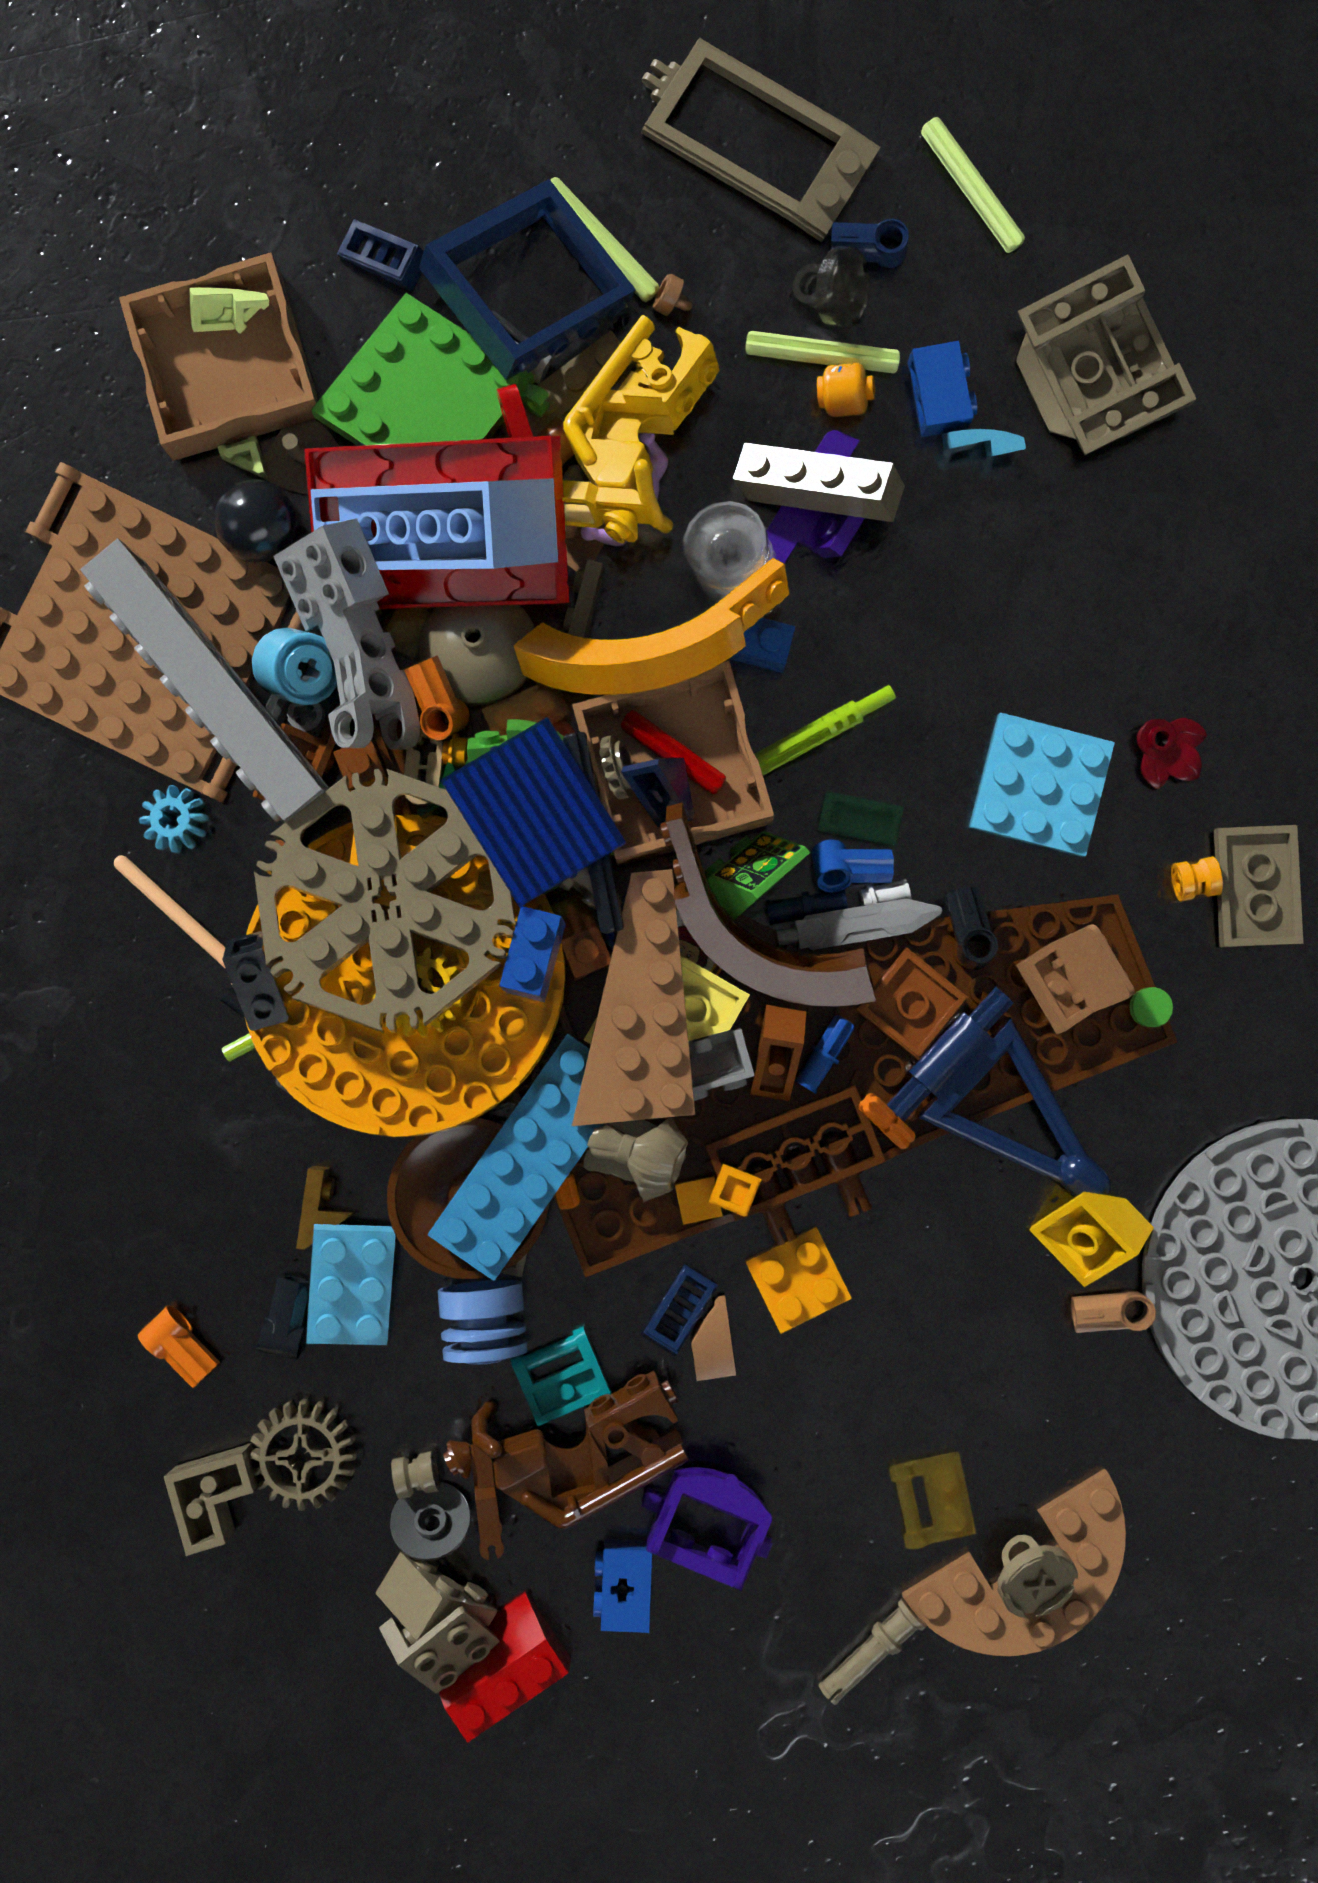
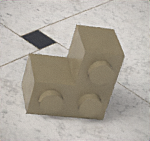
M252 1443L177 1465L164 1476L186 1556L224 1545L236 1532L227 1501L254 1493L258 1488L259 1481L262 1479L261 1474H253V1467L257 1464V1461L248 1458L250 1451L253 1449Z
M401 1551L375 1593L416 1641L460 1606H463L487 1627H489L498 1612L487 1601L488 1594L480 1586L468 1582L466 1586L458 1584L438 1570L439 1563L436 1560H417Z

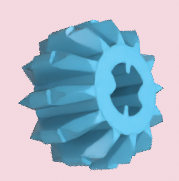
M169 785L167 795L160 790L153 791V797L156 800L155 805L147 801L142 803L143 808L151 812L150 816L140 817L139 822L143 825H151L145 831L144 837L148 840L156 839L155 847L163 851L169 845L171 852L180 853L182 842L190 849L196 847L192 837L193 834L205 837L206 831L198 828V824L208 822L209 815L197 813L204 807L205 802L200 798L192 800L194 793L192 790L185 788L180 793L178 787ZM173 811L181 814L177 818L179 824L177 827L168 824L172 821L170 814Z

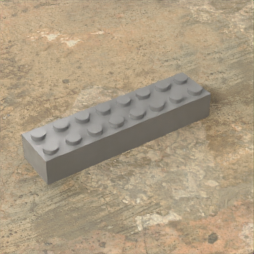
M117 538L80 569L89 580L84 585L87 591L99 604L104 603L113 612L109 616L123 634H129L138 643L134 648L144 661L150 666L154 665L164 674L160 680L170 693L175 697L179 695L186 704L190 705L185 709L186 713L200 728L205 727L210 734L215 736L210 742L226 760L230 758L234 764L239 765L240 769L236 771L237 776L251 791L255 789L261 796H264L266 800L261 805L276 822L280 820L284 824L330 788L141 556Z

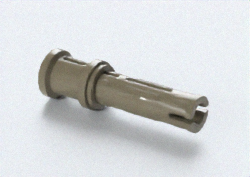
M904 1598L897 1602L898 1608L882 1623L877 1621L873 1625L872 1635L824 1681L819 1683L820 1690L828 1700L830 1699L831 1703L837 1705L888 1654H898L902 1651L901 1645L915 1631H923L927 1627V1624L912 1611Z

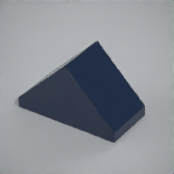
M660 758L622 767V775L657 827H661V823L666 822V807L681 802L683 803L688 821L694 819V808L684 758Z

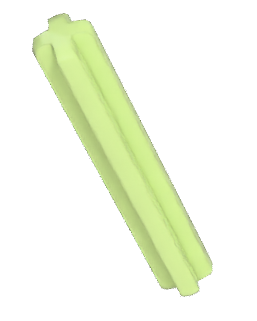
M938 117L932 118L922 127V136L1007 253L1015 251L1023 244L1025 240L1024 234L941 119Z
M552 178L551 182L636 289L634 293L643 302H648L655 297L659 289L658 283L559 178Z
M757 331L748 332L745 348L748 355L824 365L860 363L865 370L893 374L897 372L900 363V352L895 349Z

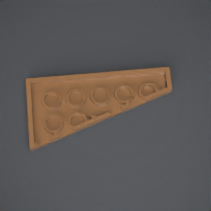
M672 869L634 872L630 875L622 909L624 929L617 932L571 1126L695 1115Z

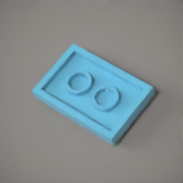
M314 1224L306 1344L387 1345L396 1237L392 1226Z

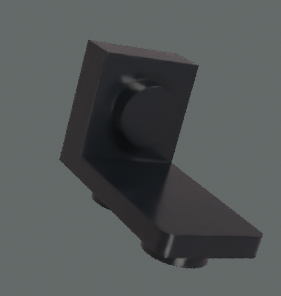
M262 931L228 940L222 960L249 1029L254 1031L288 1021L289 1012L278 983L270 972L272 968L269 969L266 966Z

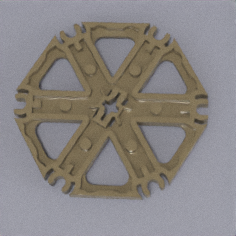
M375 769V782L371 786H363L359 773H353L352 785L355 790L350 792L349 779L346 775L271 833L270 836L273 839L282 840L285 844L281 846L275 841H266L265 847L272 852H276L277 859L270 864L258 861L256 865L264 873L272 876H260L255 872L254 875L266 966L269 969L272 967L270 972L275 978L280 977L284 972L290 971L293 973L292 981L283 989L289 995L300 990L298 994L292 996L294 1000L384 1033L382 1020L383 1016L386 1015V1026L392 1033L397 1032L396 1019L400 1015H408L411 1027L418 1029L420 1021L416 1011L421 1009L423 1025L427 1026L498 969L501 963L492 961L486 956L490 953L498 959L506 958V951L496 948L494 941L499 936H506L512 939L513 930L505 925H499V923H509L516 926L510 888L451 793L445 789L386 769L389 776L388 784L385 786L384 776L379 769ZM401 795H410L443 807L448 814L446 823L401 858L394 801ZM461 796L477 821L481 816L470 798ZM336 806L347 807L351 811L358 866L305 847L301 841L302 833ZM488 827L481 828L487 839L493 837ZM494 838L488 840L508 871L506 856ZM477 855L483 856L488 860L494 894L493 904L488 909L476 910L430 893ZM395 875H396V881H397V885H396V886H395V884H394V877H393V876H395ZM383 879L384 886L390 895L396 896V900L391 901L389 904V920H387L386 912L378 903L374 904V899L381 897V891L383 890L381 880ZM368 880H371L372 890H369ZM289 887L341 906L299 940L286 942L282 939L276 906V895L282 888ZM400 909H401V916H402V918H399V911H398V910H400ZM373 914H376L377 922H374ZM412 933L468 953V966L437 992L428 994L421 991ZM369 942L376 987L374 1000L369 1004L360 1005L325 992L321 987V979Z

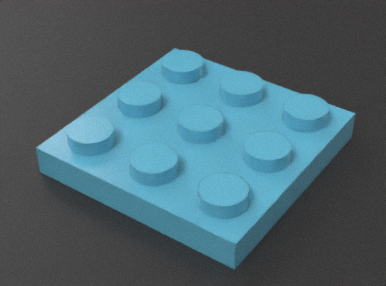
M999 713L969 828L1074 856L1085 857L1115 742Z

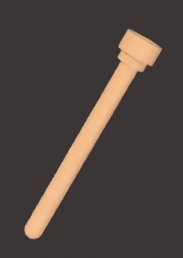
M126 856L116 857L114 867L225 968L222 958L226 947Z

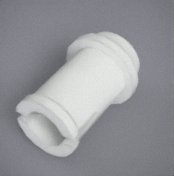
M904 878L900 881L874 887L871 884H866L865 889L859 890L861 906L900 899H911L909 884Z

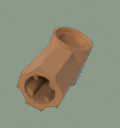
M1128 1289L1121 1293L1071 1297L1072 1320L1076 1333L1120 1329L1142 1331L1149 1328L1156 1317L1154 1304L1137 1290ZM1135 1300L1142 1301L1144 1309L1141 1316L1136 1319H1127L1125 1316L1126 1306Z

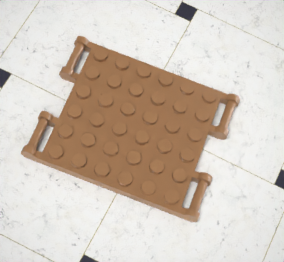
M60 462L55 471L58 475L35 522L30 521L25 531L28 535L52 547L18 615L0 607V627L2 623L12 626L0 649V695L223 803L228 793L224 790L237 765L230 758L226 760L223 757L211 783L202 780L217 751L210 742L215 736L210 734L205 727L200 728L189 717L185 709L190 705L186 704L179 695L175 697L170 693L160 680L164 674L154 665L150 666L144 661L134 648L138 643L129 634H123L109 616L113 612L104 603L99 604L87 591L84 585L89 580L80 569L117 538L146 561L233 670L249 687L254 677L252 657L255 646L264 635L278 629L292 601L279 568L267 562H246L233 556L218 538ZM72 484L80 486L81 489L58 535L49 531ZM296 611L288 628L303 631V624Z

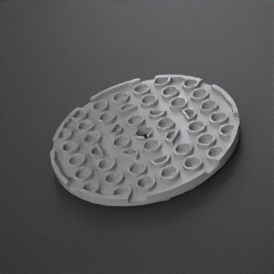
M1282 1119L1246 1127L1225 1136L1196 1156L1178 1174L1165 1192L1151 1222L1154 1228L1145 1242L1143 1253L1142 1292L1154 1304L1156 1310V1317L1150 1328L1160 1352L1183 1385L1201 1402L1222 1417L1256 1433L1279 1439L1292 1438L1317 1441L1318 1120ZM1300 1267L1308 1268L1312 1274L1311 1284L1305 1289H1297L1292 1283L1294 1281V1274Z

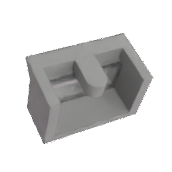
M733 1026L725 1032L688 1041L694 1101L707 1097L708 1089L722 1085L724 1091L737 1089L747 1085L746 1078L755 1076L742 1029L739 1026Z

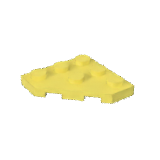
M680 955L688 1041L730 1030L750 994ZM596 1019L584 1038V1041L591 1044Z

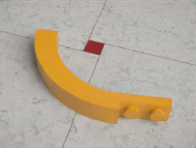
M772 558L706 612L677 627L648 636L619 640L589 639L558 631L542 622L513 645L521 672L524 676L555 689L591 695L637 693L666 687L693 678L723 663L746 647L744 632L790 595L785 564Z

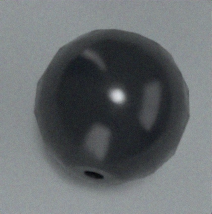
M242 480L228 488L219 498L213 517L218 540L233 556L246 562H268L273 560V556L291 545L297 527V516L293 503L278 486L264 480Z

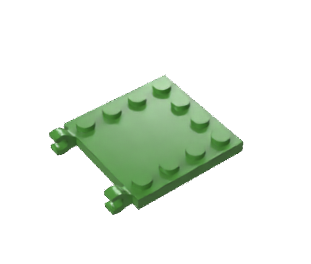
M405 293L311 410L315 419L355 445L363 446L490 439L504 422L496 389L512 384L517 385L523 406L534 415L541 418L550 407V404L545 401L549 397V393L543 388L533 385L534 374L527 373L525 370L506 380L470 333Z

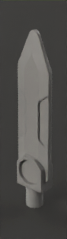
M900 899L807 915L802 920L794 921V928L776 930L778 946L797 943L798 949L809 948L810 950L908 934L938 917L942 913V908L911 899Z

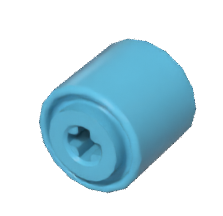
M280 628L264 635L255 646L252 657L253 675L259 686L268 694L304 706L318 704L328 698L337 687L334 662L324 637L293 628ZM300 662H308L306 675L301 679L302 671L297 668Z

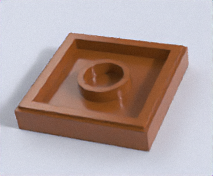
M906 947L874 986L876 1001L862 1003L856 1008V1011L915 1059L920 1060L969 997Z

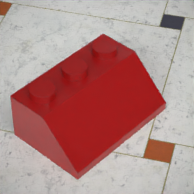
M527 1591L499 1609L488 1628L497 1635L500 1642L490 1650L483 1660L475 1662L458 1676L454 1684L439 1692L446 1712L467 1743L569 1673L570 1655Z

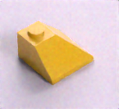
M1083 1192L1032 1225L1029 1230L1082 1286L1086 1287L1136 1257L1154 1227L1126 1198Z

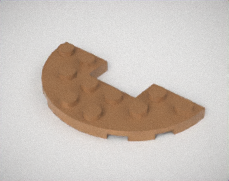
M1105 1469L1099 1471L1037 1510L1057 1542L1056 1546L1068 1553L1078 1571V1580L1075 1578L1073 1582L1075 1589L1071 1597L1060 1608L1047 1615L1037 1617L1034 1612L1025 1613L1026 1617H1018L1009 1612L997 1591L998 1581L989 1585L970 1552H967L902 1592L903 1598L912 1611L936 1634L957 1646L977 1653L993 1656L1027 1655L1054 1647L1082 1630L1102 1609L1115 1587L1123 1564L1126 1539L1125 1519L1121 1500L1109 1473Z

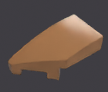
M725 1295L718 1296L714 1301L715 1306L703 1320L699 1319L693 1327L694 1335L691 1337V1345L697 1381L736 1376Z

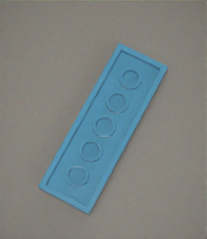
M567 1033L427 1234L493 1281L498 1277L587 1149V1144L593 1130L604 1125L603 1123L571 1126L590 1048L569 1033Z

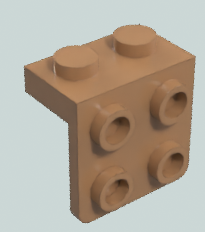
M1094 924L1049 943L1016 964L1056 1034L1067 1031L1093 1012L1124 1001L1135 993L1127 973L1123 970L1108 945L1107 939Z

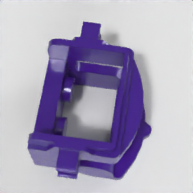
M701 1467L675 1468L664 1493L648 1486L646 1488L641 1506L655 1512V1517L647 1536V1552L742 1591L756 1556L767 1559L773 1545L771 1543L772 1538L766 1536L772 1522V1515L766 1508V1504L757 1494L734 1474ZM682 1495L748 1523L733 1559V1554L722 1547L710 1545L708 1549L694 1543L695 1538L684 1531L673 1529L672 1533L667 1532Z

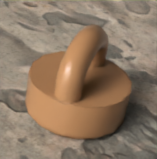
M669 274L664 278L653 302L655 311L668 316L674 306L684 311L691 310L693 306L691 300L681 293L684 284L683 279L673 274Z

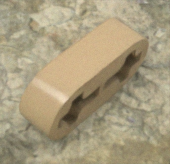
M420 730L418 742L412 749L406 751L404 775L421 780V771L426 772V783L440 788L444 769L442 762L443 741L431 739L425 735L423 730ZM425 739H430V743L437 747L436 752H430L427 765H422L423 756L416 750L417 745H424ZM405 795L416 806L427 807L432 804L413 796Z

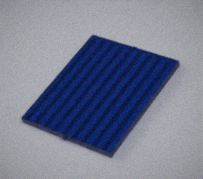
M548 717L501 745L491 747L489 752L441 779L444 788L519 908L568 878H575L578 872L626 844L623 836Z

